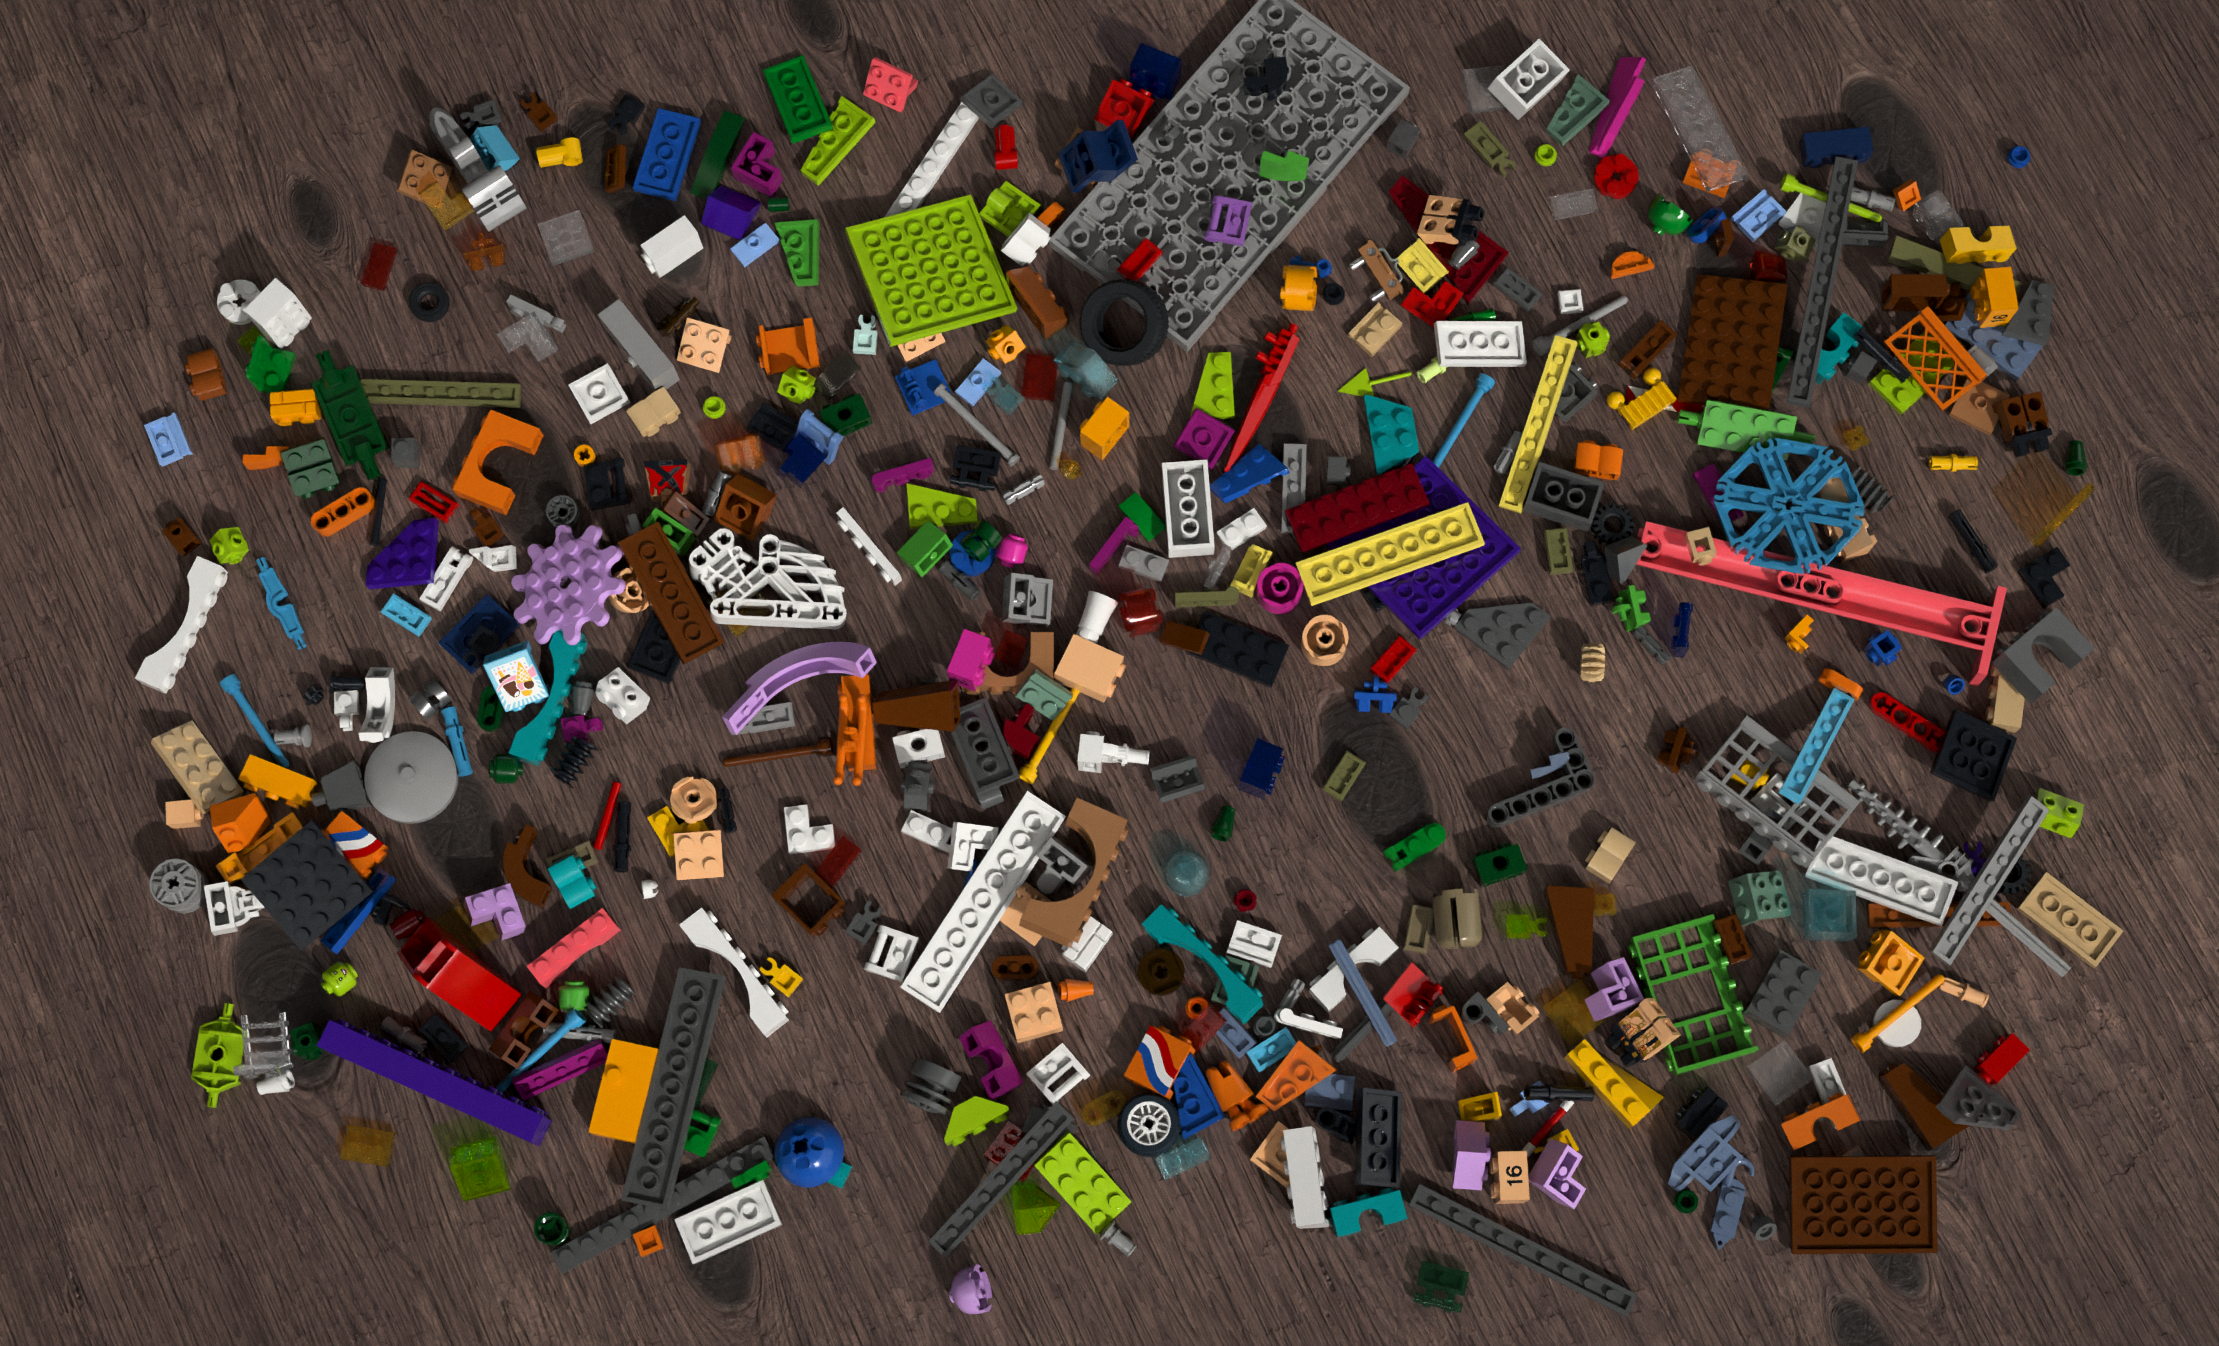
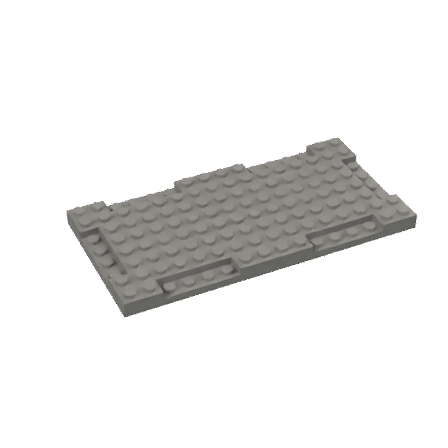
M1258 0L1133 143L1138 160L1112 182H1099L1049 240V246L1083 273L1086 271L1103 284L1112 280L1124 279L1117 273L1119 266L1145 238L1151 241L1163 251V254L1141 277L1139 282L1153 288L1160 295L1169 315V329L1166 336L1188 352L1215 321L1216 315L1265 258L1276 250L1324 194L1327 186L1349 160L1409 95L1410 87L1295 1ZM1286 57L1288 69L1287 84L1279 97L1268 101L1267 93H1263L1260 96L1244 95V78L1264 76V59ZM1178 123L1180 124L1178 128L1182 133L1168 144L1165 139L1163 141L1160 140L1164 136L1161 132L1170 124L1174 127ZM1264 150L1283 158L1286 157L1288 150L1309 158L1306 179L1301 181H1278L1259 176L1260 160ZM1213 196H1223L1252 202L1243 247L1217 241L1209 242L1204 239L1205 231H1208L1211 218ZM1222 207L1217 232L1223 233L1228 207ZM1128 297L1121 298L1144 316L1143 310L1137 302Z

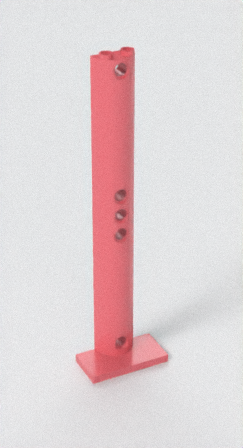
M1647 521L1644 528H1639L1637 539L1646 545L1655 546L1657 551L1649 552L1645 549L1636 565L1975 649L1977 652L1969 684L1979 686L1988 674L2006 595V587L1997 586L1989 597L1986 606L1829 566L1825 567V565H1822L1821 570H1818L1817 565L1814 563L1809 564L1811 570L1808 574L1805 570L1803 574L1749 565L1750 561L1744 562V557L1747 555L1746 551H1740L1736 555L1735 549L1737 546L1731 551L1728 541L1712 538L1717 552L1715 558H1712V562L1709 564L1699 565L1698 562L1692 563L1687 544L1684 541L1688 531ZM1702 547L1696 548L1697 552L1704 551ZM1763 550L1764 556L1770 559L1787 562L1795 559ZM1783 578L1789 579V580L1791 581L1792 585H1791V586H1785V585H1783V584L1781 583V579H1783ZM1810 584L1814 587L1815 591L1808 592L1804 589L1803 585ZM1834 590L1837 593V597L1828 596L1826 591ZM1964 624H1971L1975 631H1967Z

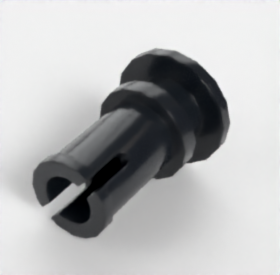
M332 670L329 679L331 693H334L335 689H339V691H344V689L365 690V676H346L344 673L336 675L335 670Z

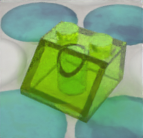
M497 1136L450 1148V1169L463 1202L510 1190L504 1155Z

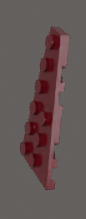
M1401 176L1388 192V196L1417 234L1422 217L1425 215L1424 210L1429 194ZM1479 230L1476 240L1480 246L1477 250L1478 253L1460 267L1459 270L1453 268L1448 263L1457 244L1445 242L1426 244L1449 271L1446 276L1455 288L1464 293L1462 298L1468 305L1509 254L1508 251Z

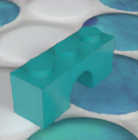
M1844 312L1826 334V337L1834 343L1835 350L1825 351L1821 349L1815 382L1819 385L1824 379L1829 381L1837 371L1834 367L1838 363L1842 365L1850 356V353H1848L1849 349L1852 346L1856 349L1860 344L1852 336L1859 331L1862 325Z
M1392 1187L1379 1191V1196L1371 1197L1370 1193L1357 1196L1356 1202L1348 1203L1347 1199L1334 1202V1207L1330 1208L1329 1212L1336 1238L1360 1232L1359 1216L1365 1210H1373L1378 1213L1382 1226L1408 1219L1400 1190L1394 1191Z

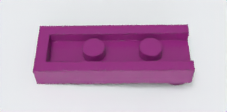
M1713 463L1693 473L1692 476L1720 522L1713 503L1715 495L1721 496L1724 493L1716 490L1721 475ZM1731 509L1728 512L1731 523L1744 516L1740 509Z
M1125 517L1090 562L1089 570L1095 575H1098L1128 534L1132 537L1138 536L1139 528L1132 520Z

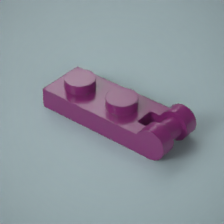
M924 459L874 474L872 476L874 490L882 493L886 490L887 486L894 484L901 486L908 483L911 479L930 477L932 473H935L932 459Z

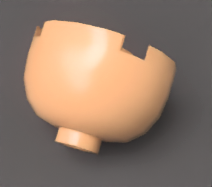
M630 568L621 569L612 575L615 578H622L626 583V587L621 594L608 596L610 604L616 610L624 613H637L645 610L650 605Z

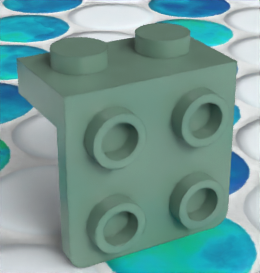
M1780 871L1749 873L1728 881L1736 915L1741 926H1746L1760 920L1783 918L1791 915Z

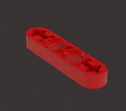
M1884 692L1876 693L1870 699L1869 708L1875 715L1937 754L1939 747L1936 746L1937 741L1935 739L1943 738L1945 731ZM1883 699L1884 706L1878 708L1876 701ZM1891 705H1893L1894 708L1890 711L1889 715H1887L1886 712L1889 710ZM1895 711L1905 713V722L1895 720ZM1915 724L1925 726L1926 732L1924 735L1915 733ZM1931 731H1933L1934 734L1931 736L1933 738H1930L1927 741L1925 738L1930 735Z

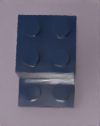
M1116 120L1104 131H1083L1058 153L1070 189L1075 193H1079L1092 181L1112 182L1138 160L1124 120Z

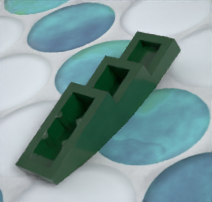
M725 110L723 111L700 164L690 194L707 199L708 195L717 189L719 181L723 179L728 161L732 160L745 121L744 117Z

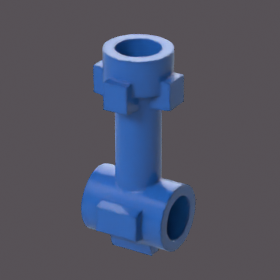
M1296 256V258L1291 257L1290 265L1316 266L1319 278L1328 277L1332 271V266L1327 259H1321L1318 263L1301 261V256Z

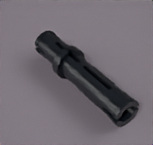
M1863 326L1852 336L1883 365L1882 368L1885 371L1891 372L1901 384L1906 381V378L1910 377L1912 373L1897 360L1898 357L1896 355L1892 356Z
M1958 509L1951 513L1948 518L1971 550L1970 555L1972 558L1975 557L1981 565L1984 573L1987 574L1996 569L1998 565L1987 551L1988 546L1982 543L1962 513V510Z
M620 801L616 803L615 845L612 846V851H614L613 871L625 873L628 872L629 852H631L629 835L632 803Z
M1546 1083L1544 1086L1526 1085L1523 1092L1527 1101L1541 1100L1546 1103L1553 1101L1592 1102L1595 1097V1091L1592 1086H1553Z

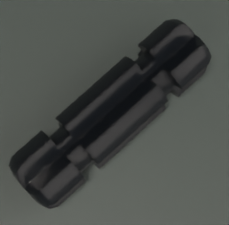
M720 788L716 791L717 799L720 800L718 803L721 818L724 821L723 828L725 833H733L737 831L736 822L733 821L735 816L732 802L729 800L731 798L728 788Z

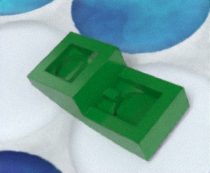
M1136 492L1132 493L1118 505V508L1125 517H1128L1138 526L1140 534L1147 542L1166 528L1153 510Z

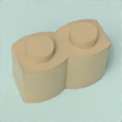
M665 387L656 390L646 399L636 403L626 411L643 437L655 435L660 430V426L665 423L671 424L675 422L681 413Z
M1611 828L1609 832L1604 830L1597 841L1601 844L1597 851L1592 849L1585 862L1589 863L1586 870L1610 884L1636 843L1614 828Z

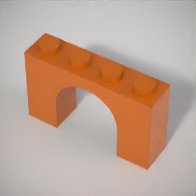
M490 409L488 415H485L481 421L479 434L475 435L472 440V449L469 455H466L462 461L463 468L460 474L456 475L453 480L452 490L458 497L507 515L516 495L512 489L490 481L483 476V461L490 451L501 446H511L535 455L544 436L537 427Z

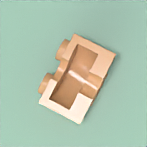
M1507 982L1489 996L1486 1001L1509 1026L1508 1030L1512 1029L1514 1034L1517 1035L1539 1017V1011L1531 1002L1526 1004L1521 999L1524 995L1516 985L1512 987Z

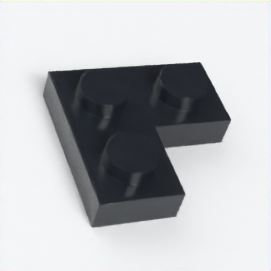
M2058 547L2017 571L2043 609L2065 596L2052 578L2070 566Z

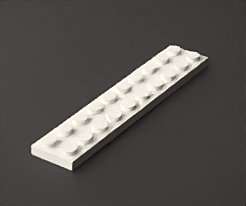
M1026 791L901 984V989L936 1012H941L1015 897L1016 890L1020 885L1022 886L1039 859L1037 855L1050 837L1054 836L1065 819V815L1029 791Z

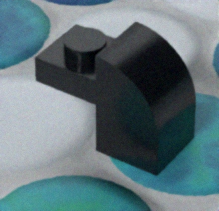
M1286 57L1264 59V76L1244 78V95L1260 96L1263 93H1267L1268 101L1279 97L1287 84L1288 69Z

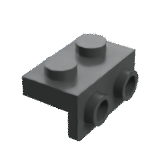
M1194 755L1182 757L1179 760L1160 764L1150 769L1160 803L1205 789Z

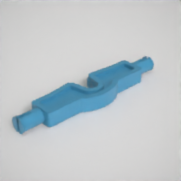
M261 557L257 559L256 563L261 570L259 577L267 592L266 603L268 609L280 620L287 636L294 640L297 649H302L301 645L305 648L307 645L301 635L304 633L294 605L289 603L284 606H278L279 601L287 597V590L281 583L276 571L273 568H269L266 558Z

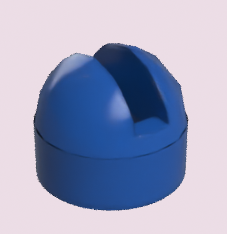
M1952 674L1945 678L1944 687L1950 694L1956 695L1964 689L1965 682L1960 676Z

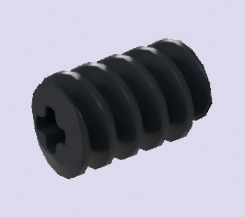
M578 737L571 738L574 745H566L569 753H561L564 761L556 760L555 763L559 769L553 767L550 769L557 780L572 789L573 786L570 784V780L578 782L575 773H584L580 766H589L585 758L593 759L594 756L590 751H599L591 743Z

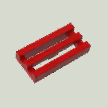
M422 481L419 482L408 498L411 503L446 524L449 521V517L453 516L454 510L459 507L458 503ZM422 488L451 506L449 508L443 506L420 492ZM416 496H419L420 498L434 505L438 509L445 512V514L442 515L439 512L427 506L426 504L417 500Z

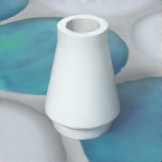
M280 1069L265 1079L258 1081L256 1086L260 1095L289 1092L290 1088L295 1086V1081L290 1070Z

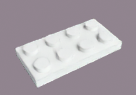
M1436 321L1434 323L1438 367H1524L1527 364L1522 321Z
M764 1180L674 1219L692 1264L703 1261L782 1225Z

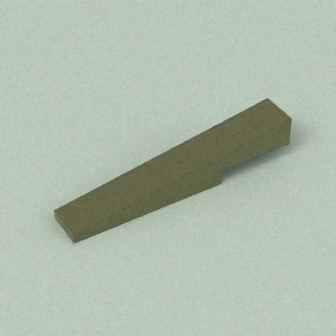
M1897 235L1892 242L1887 259L1888 263L1921 273L1946 274V282H1949L1950 285L1962 283L1961 288L1970 291L1971 286H1973L1985 269L1969 262L1963 264L1947 263L1944 253ZM2014 280L2016 296L2018 297L2022 282Z

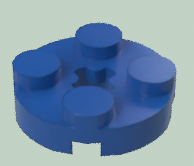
M973 530L962 531L952 541L953 546L949 550L950 559L953 566L961 573H965L969 577H975L992 567L995 560V549H989L990 554L982 563L977 562L975 559H970L969 554L961 547L960 542L968 533L973 534L974 532Z

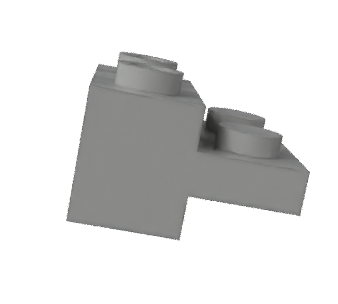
M1010 573L1004 577L1001 622L1021 625L1025 623L1050 625L1053 579L1036 578L1034 575Z

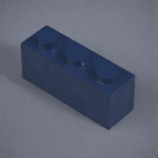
M1869 127L1803 133L1799 141L1803 167L1819 168L1826 164L1834 165L1836 156L1858 160V164L1869 160L1873 153Z

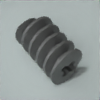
M1861 465L1851 474L1862 500L1866 499L1864 503L1865 508L1872 505L1871 514L1878 511L1881 512L1896 496L1893 495L1887 498L1889 490L1880 491L1882 483L1874 485L1876 477L1873 476L1867 479L1869 470L1860 472Z
M614 976L616 985L607 983L608 992L603 989L599 990L601 998L593 996L594 1005L589 1002L585 1003L588 1009L586 1012L601 1028L604 1027L602 1019L607 1022L611 1021L608 1013L617 1015L616 1006L624 1009L623 1000L631 1002L630 993L636 995L617 976Z

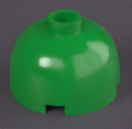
M1657 194L1649 205L1647 213L1649 221L1653 224L1651 229L1660 236L1664 233L1670 236L1682 233L1691 224L1693 219L1675 204L1665 201L1663 196Z

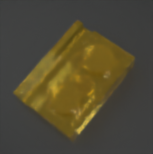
M347 1125L340 1159L389 1167L393 1140L396 1133Z

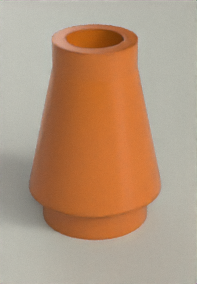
M1072 979L1059 981L1058 993L1060 1000L1069 1002L1093 995V982Z

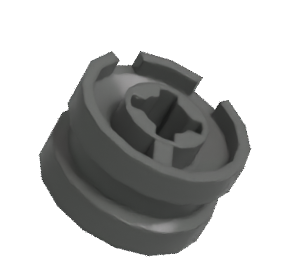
M555 496L550 499L546 506V516L555 528L560 525H568L573 528L580 519V510L575 501L569 496ZM562 509H564V511H567L566 515L560 516Z

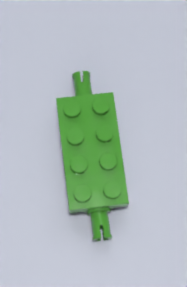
M1706 399L1704 410L1700 413L1680 409V416H1678L1677 420L1678 424L1697 426V429H1699L1697 444L1745 453L1752 445L1756 451L1757 442H1760L1762 448H1768L1767 441L1770 438L1773 440V443L1774 438L1814 444L1813 441H1815V434L1795 430L1796 415ZM1789 452L1782 455L1783 460H1788Z

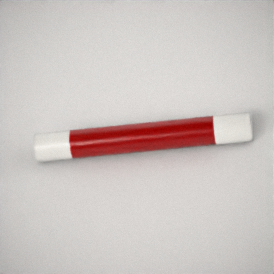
M1563 1101L1521 1150L1527 1151V1157L1533 1153L1572 1107L1573 1101Z

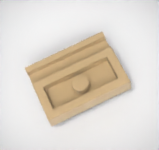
M1378 302L1348 333V337L1356 341L1357 345L1373 357L1402 327L1403 323L1387 309H1384Z

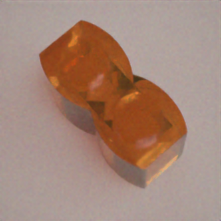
M759 433L721 441L714 445L720 469L730 474L740 472L739 468L748 466L749 469L762 467V463L766 461Z

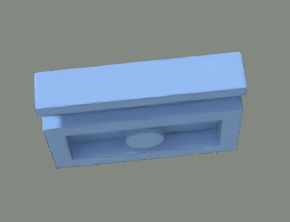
M1763 189L1736 212L1730 220L1734 221L1738 225L1737 227L1754 242L1781 219L1787 211Z
M175 412L171 413L172 415L168 417L164 416L144 425L158 462L162 467L182 459L183 456L193 454Z

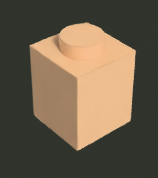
M192 800L166 802L167 826L172 829L201 826V819H203L204 814H201Z

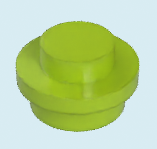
M1544 144L1536 149L1534 157L1539 165L1550 166L1556 161L1557 152L1551 145Z
M709 397L703 404V411L709 418L717 419L725 413L726 405L719 397Z

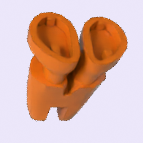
M1227 1060L1219 1063L1220 1072L1215 1067L1206 1070L1208 1082L1222 1113L1227 1111L1230 1116L1229 1127L1231 1131L1241 1129L1270 1110L1264 1103L1255 1105L1251 1102L1250 1098L1254 1093ZM1237 1105H1240V1107L1242 1108L1243 1112H1241V1111L1239 1110V1108L1237 1107Z

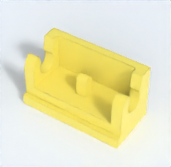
M1254 544L1251 547L1249 546L1230 587L1234 586L1240 593L1252 598L1257 589L1260 573L1268 567L1272 559V552Z

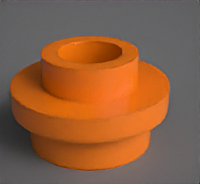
M1194 996L1187 1001L1185 1010L1191 1019L1201 1020L1208 1014L1209 1005L1203 997ZM1196 1004L1202 1008L1198 1013L1193 1011V1006Z

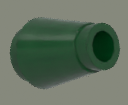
M2074 440L2069 442L2064 465L2069 475H2083L2088 468L2082 441Z
M1222 806L1210 828L1212 838L1227 842L1232 837L1236 811L1233 807Z

